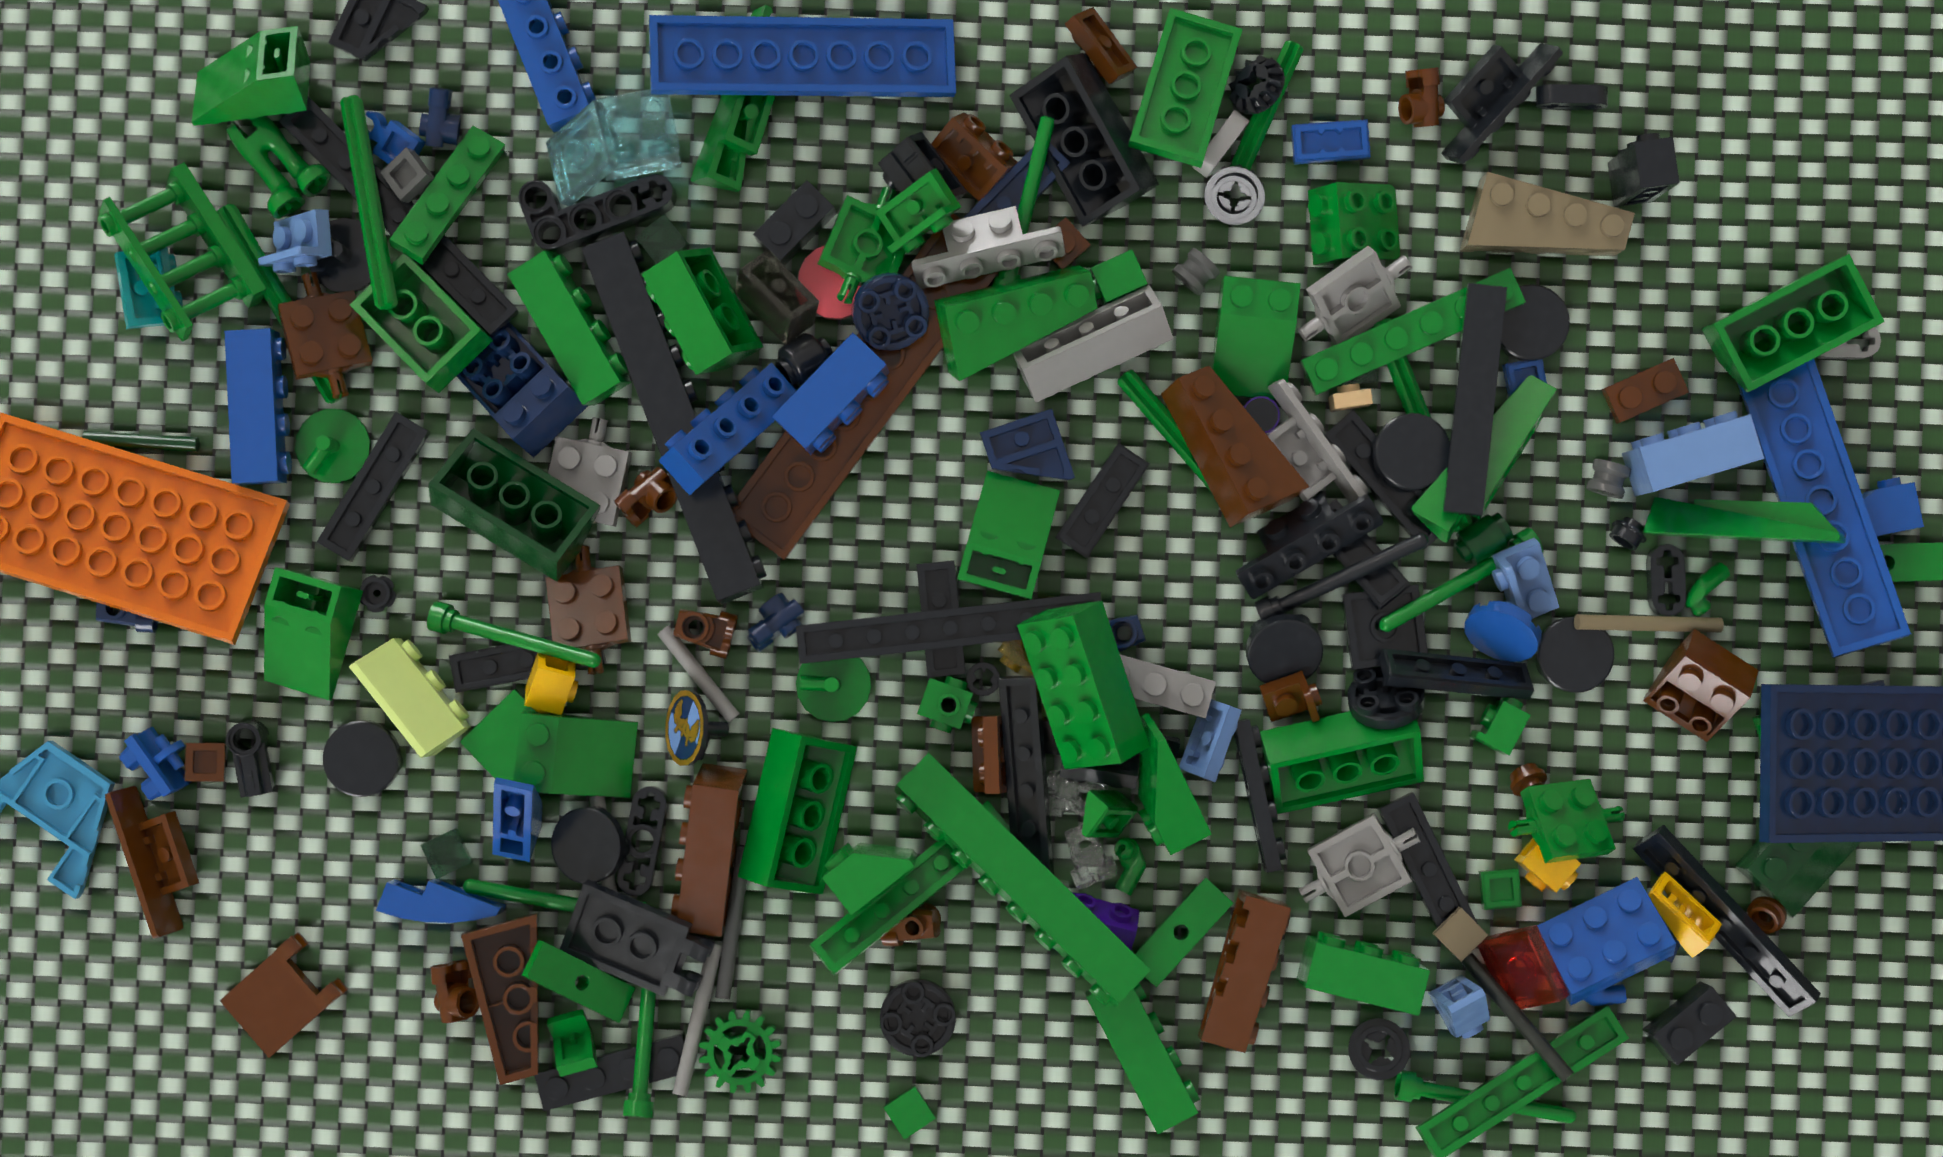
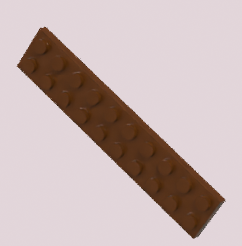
M954 213L950 215L953 220L960 219ZM943 229L930 236L913 260L948 252ZM910 263L902 275L916 283L912 264ZM999 271L972 279L942 284L938 287L922 289L929 306L927 330L923 336L905 348L899 350L876 349L867 343L859 333L857 334V337L887 364L890 372L887 375L889 383L875 398L869 394L860 403V407L863 409L862 412L848 426L842 422L833 433L836 439L822 453L815 450L810 455L786 431L783 433L737 495L739 506L734 507L738 521L745 519L751 535L783 560H786L943 349L934 300L989 287L993 279L999 274Z

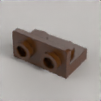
M963 112L951 118L931 145L963 187L980 201L1018 162L1012 157V150L1000 140L995 141L985 131L986 127L979 118Z
M1001 715L974 716L971 721L973 789L975 792H985V794L1006 793Z

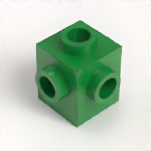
M950 676L946 677L945 683L930 678L917 714L930 718V727L951 734L953 727L961 729L963 722L971 723L978 703L971 700L973 693L966 690L967 682ZM950 697L955 700L956 708L953 711L947 712L942 708V700L944 698Z

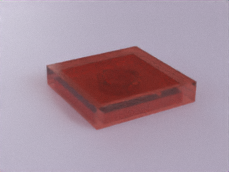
M1537 925L1487 936L1477 946L1490 974L1520 1009L1560 1002L1569 996L1568 990Z

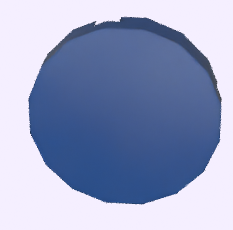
M1489 601L1488 605L1480 606L1481 603L1473 606L1465 621V634L1470 643L1480 652L1494 659L1510 662H1522L1532 658L1541 643L1542 631L1539 625L1535 627L1531 622L1533 617L1527 611L1503 601Z

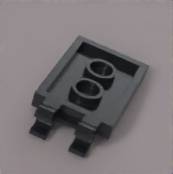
M587 880L582 886L560 950L595 968L661 996H664L670 987L686 996L692 997L695 990H698L703 976L691 970H682L687 955L705 963L707 957L711 956L716 942L707 937L690 935L693 924Z

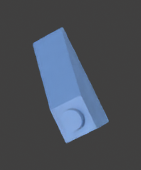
M1463 975L1428 992L1448 1031L1456 1038L1462 1035L1463 1039L1478 1034L1484 1029L1482 1024L1490 1020L1485 992L1480 986Z

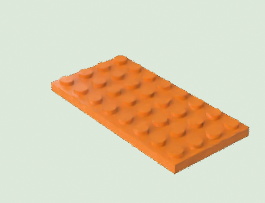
M0 412V573L226 643L236 644L290 504L287 500Z

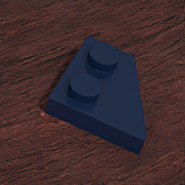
M1052 409L980 432L992 470L1062 480L1075 479Z

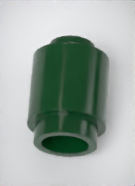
M1497 512L1492 516L1486 514L1480 520L1478 519L1456 533L1458 541L1454 543V547L1465 563L1471 560L1477 565L1508 546L1507 542L1513 539L1514 535L1500 513Z

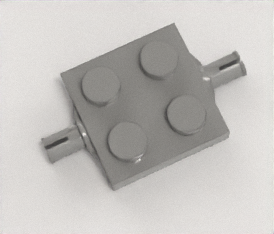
M1367 246L1306 289L1314 305L1315 317L1297 329L1300 336L1305 342H1308L1309 339L1319 332L1326 330L1332 343L1336 345L1370 329L1376 322L1384 319L1401 307L1395 294L1394 280L1412 269L1410 261L1406 256L1402 255L1385 268L1381 264L1377 253L1371 247Z
M593 417L589 439L572 440L556 436L548 474L600 505V510L593 524L601 523L616 527L620 509L614 503V500L625 489L632 453L614 449L603 443L608 420Z
M1373 813L1307 849L1317 868L1318 879L1299 888V891L1306 903L1326 892L1336 901L1344 917H1347L1412 882V878L1403 864L1401 852L1418 842L1420 843L1421 840L1418 834L1416 835L1414 828L1393 838L1384 830L1376 814Z

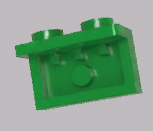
M937 168L929 171L876 211L881 222L895 241L887 247L888 250L893 254L904 249L908 254L926 242L923 235L928 231L932 230L935 234L953 222L950 215L959 210L961 205Z

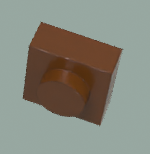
M1066 217L1056 225L1061 227L1066 253L1062 257L1052 259L1059 269L1069 267L1091 247V244Z
M186 743L185 781L225 782L226 743Z

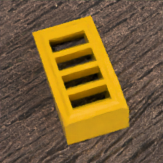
M1667 872L1660 875L1648 894L1662 919L1692 958L1711 944L1722 926L1718 919ZM1663 891L1666 892L1668 898L1662 894Z

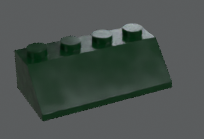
M474 428L428 484L430 505L556 582L579 554L600 510L598 503Z
M1758 839L1734 867L1765 895L1782 904L1786 914L1793 918L1861 842L1764 843L1759 842Z

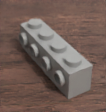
M1147 285L1088 313L1014 352L1013 355L1027 388L1035 402H1038L1081 381L1088 380L1107 369L1120 365L1146 351L1155 349L1174 338L1162 304L1150 285Z

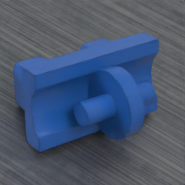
M150 727L138 734H132L124 740L127 747L120 754L119 758L125 767L131 771L142 766L149 777L141 783V790L149 800L170 795L191 783L185 781V772L182 769L185 764L178 755L186 747L182 740L170 744L165 735L161 734L159 736L154 727Z

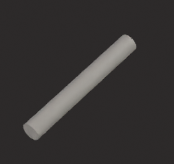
M669 625L657 634L658 637L727 723L731 722L740 713L678 637L673 636L674 631Z

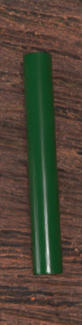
M84 431L82 438L115 448L198 452L200 447L198 437Z

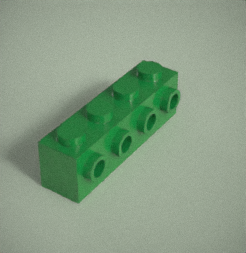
M544 250L507 275L582 405L595 406L632 383L627 374L629 371L623 356L619 352L615 353L608 341L611 339V335L607 327L601 320H596L589 308L592 306V302L588 294L582 287H577L571 277L573 269L568 260L562 254L558 255L557 252Z
M1140 983L1115 1007L1110 1003L1106 1006L1103 1005L1089 990L1086 991V998L1157 1134L1198 1114L1194 1103L1199 1101L1200 1098L1190 1079L1182 1082L1176 1069L1183 1065L1173 1046L1170 1045L1165 1048L1158 1035L1165 1031L1155 1011L1149 1014L1146 1013L1141 1000L1147 998Z

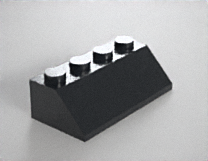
M1086 53L1065 56L1009 95L1034 141L1040 118L1042 116L1054 118V128L1050 143L1071 163L1061 172L1058 167L1059 162L1053 157L1049 149L1046 163L1056 176L1057 183L1082 227L1132 203L1159 185L1141 150L1128 147L1131 132Z

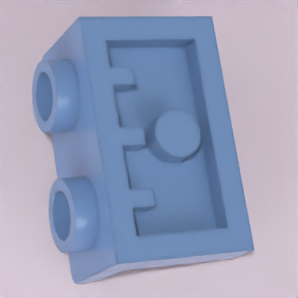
M314 209L275 221L273 244L276 247V253L258 258L259 266L273 267L274 273L296 272V267L316 266L318 259L332 256L329 210Z
M1535 538L1492 555L1496 569L1492 571V576L1499 591H1504L1507 603L1522 608L1533 618L1559 608L1540 543Z
M1211 699L1206 719L1197 716L1179 768L1216 782L1219 771L1224 765L1225 755L1231 738L1237 729L1238 719L1242 710Z

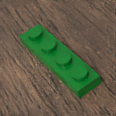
M472 125L389 239L390 246L423 265L505 152V144Z

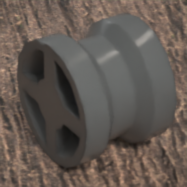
M1192 248L1187 254L1188 259L1183 264H1177L1172 272L1190 291L1200 296L1205 290V284L1208 280L1215 279L1220 274V271L1203 253L1196 248Z
M1594 459L1592 468L1595 472L1593 478L1587 482L1586 489L1603 496L1623 499L1625 490L1622 486L1624 480L1630 476L1631 468L1612 461Z

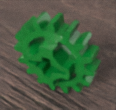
M731 1009L729 1020L726 1021L721 1015L715 1018L716 1025L718 1026L717 1029L711 1026L706 1027L704 1032L710 1037V1040H701L699 1043L700 1048L707 1050V1053L699 1058V1063H709L710 1067L705 1073L706 1077L713 1076L714 1074L719 1077L716 1087L720 1088L727 1082L730 1083V1093H735L738 1085H743L745 1092L750 1093L752 1082L754 1081L760 1087L765 1086L764 1073L770 1076L775 1075L777 1070L771 1065V1062L781 1061L782 1055L774 1052V1048L779 1047L782 1041L781 1039H772L770 1036L776 1029L775 1025L768 1026L767 1028L762 1025L765 1015L761 1014L756 1020L751 1019V1009H746L743 1017H738L736 1010ZM735 1026L748 1027L745 1032L734 1035L729 1031H725ZM759 1035L765 1044V1057L757 1048L756 1039ZM749 1037L750 1040L747 1044L746 1053L750 1057L743 1055L732 1065L731 1061L734 1058L735 1048L731 1045L738 1047L741 1042L744 1043L746 1038ZM716 1045L717 1048L723 1051L725 1063L722 1067L716 1057ZM743 1068L755 1070L754 1073L749 1075H733L736 1070Z

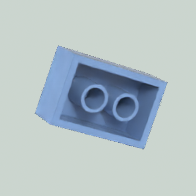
M1733 411L1704 420L1705 428L1701 429L1700 422L1667 431L1669 439L1666 440L1663 433L1631 442L1633 450L1622 453L1625 466L1631 468L1629 479L1634 496L1655 492L1764 459L1751 414L1738 418L1737 412Z

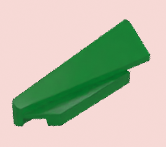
M764 5L755 9L751 16L770 17L773 11L770 6ZM721 95L691 176V182L734 192L741 190L746 154L753 156L758 153L775 96Z
M1532 375L1528 376L1493 415L1483 514L1535 433L1543 418L1541 416L1557 391L1555 387ZM1447 468L1412 506L1414 515L1445 543L1449 541L1464 516L1463 514L1442 512ZM1473 516V517H1475V518H1477V519L1480 520L1482 516Z
M1655 497L1644 528V533L1654 536L1846 543V537L1825 518L1815 504L1805 502L1694 499V504Z

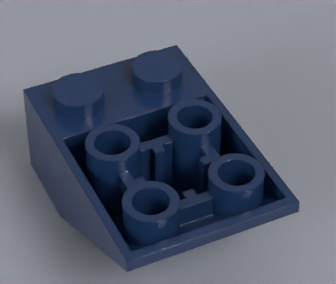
M508 322L491 338L493 341L457 377L512 440L534 458L588 406L582 405L569 383Z

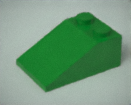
M1224 276L1221 280L1212 369L1235 397L1254 398L1265 396L1276 401L1268 386L1281 379L1288 383L1301 283Z
M524 710L520 713L513 781L535 785L538 793L630 798L638 722L566 714H544L537 711Z
M1147 712L1141 715V721L1150 747L1141 751L1139 756L1138 797L1144 809L1138 811L1156 846L1164 844L1169 854L1173 855L1212 835L1165 737Z

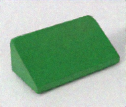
M1090 789L1086 797L1082 834L1085 837H1119L1137 813L1138 807L1117 790Z

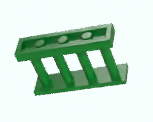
M185 162L171 168L165 190L119 211L111 197L103 199L100 216L98 217L103 231L108 237L113 236L162 310L161 318L164 325L171 333L176 332L182 342L189 339L193 328L191 319L233 298L242 299L248 309L262 302L267 290L266 286ZM172 203L182 206L187 214V221L141 243L128 225ZM192 235L202 237L208 246L207 253L163 274L159 273L149 257ZM214 266L223 269L228 277L227 285L182 307L170 290V287Z

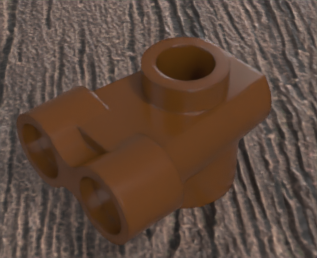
M1439 67L1405 71L1406 88H1409V94L1402 95L1399 100L1398 111L1401 121L1406 125L1413 124L1414 128L1439 125V117L1445 111L1444 99L1438 94V85H1440Z
M657 466L652 471L646 470L641 472L636 477L634 486L629 490L625 489L614 500V503L623 512L628 521L637 528L649 517L648 514L652 509L657 513H664L672 508L677 501V496L670 477L663 469Z
M680 609L673 636L710 649V655L727 659L738 615L721 611L720 615ZM694 620H699L703 624V631L698 635H694L690 631V624Z
M923 903L881 937L882 944L884 946H902L904 941L937 938L941 932V915L939 910L930 903Z
M456 960L446 964L430 966L431 982L433 985H436L437 992L434 998V1005L440 1012L441 1022L454 1023L474 1016L479 1009V1003L475 989L469 987V978H472L468 961Z

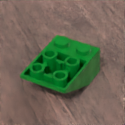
M292 26L259 31L198 71L192 114L193 126L306 111L311 61L299 27Z
M987 471L957 580L1031 600L1060 490Z
M275 567L264 604V681L332 701L363 590L298 571Z

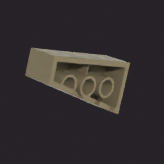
M1487 172L1479 180L1459 252L1492 251V253L1525 252L1530 254L1557 253L1565 255L1616 256L1626 248L1635 213Z

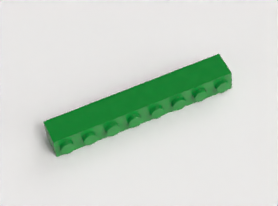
M930 753L896 784L894 792L899 795L895 799L897 803L910 815L916 812L926 822L923 828L937 842L943 839L953 848L950 852L951 856L963 868L967 869L971 866L981 876L978 882L992 896L998 893L1009 903L1005 907L1006 910L1018 922L1023 923L1026 920L1036 930L1033 934L1035 939L1049 951L1054 948L1064 958L1061 961L1062 965L1074 977L1078 978L1082 975L1092 985L1089 991L1100 1003L1105 1006L1108 1003L1113 1007L1117 1006L1151 971Z

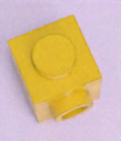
M537 653L525 687L524 706L531 707L539 713L562 715L566 702L573 703L577 692L578 681L574 680L576 663Z
M1533 838L1514 859L1528 872L1524 878L1541 892L1545 888L1556 893L1560 888L1566 890L1576 880L1578 873L1575 870L1581 865L1576 859L1545 863L1539 845Z

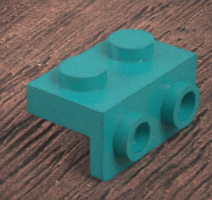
M168 248L149 256L160 274L177 267L174 254H168ZM123 251L116 252L114 257L126 329L165 326L161 318L162 310ZM174 286L170 287V290L182 307L183 301L180 291H174Z

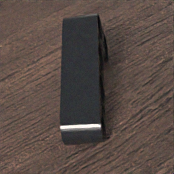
M653 174L561 209L557 196L552 189L544 182L538 180L525 183L519 191L518 199L535 243L543 251L547 250L562 254L667 213L674 207L677 196L675 189L666 177ZM658 186L662 191H665L662 193L663 200L660 202H656L652 197L654 195L653 188ZM536 192H545L547 194L545 205L539 209L531 208L529 204L531 196ZM635 194H640L646 208L641 209L639 201L634 196ZM622 199L630 200L632 208L627 215L622 217L614 215L613 208L616 202ZM585 213L596 215V224L590 230H580L578 227V221ZM554 226L559 227L561 231L559 240L554 244H545L543 234L546 229Z

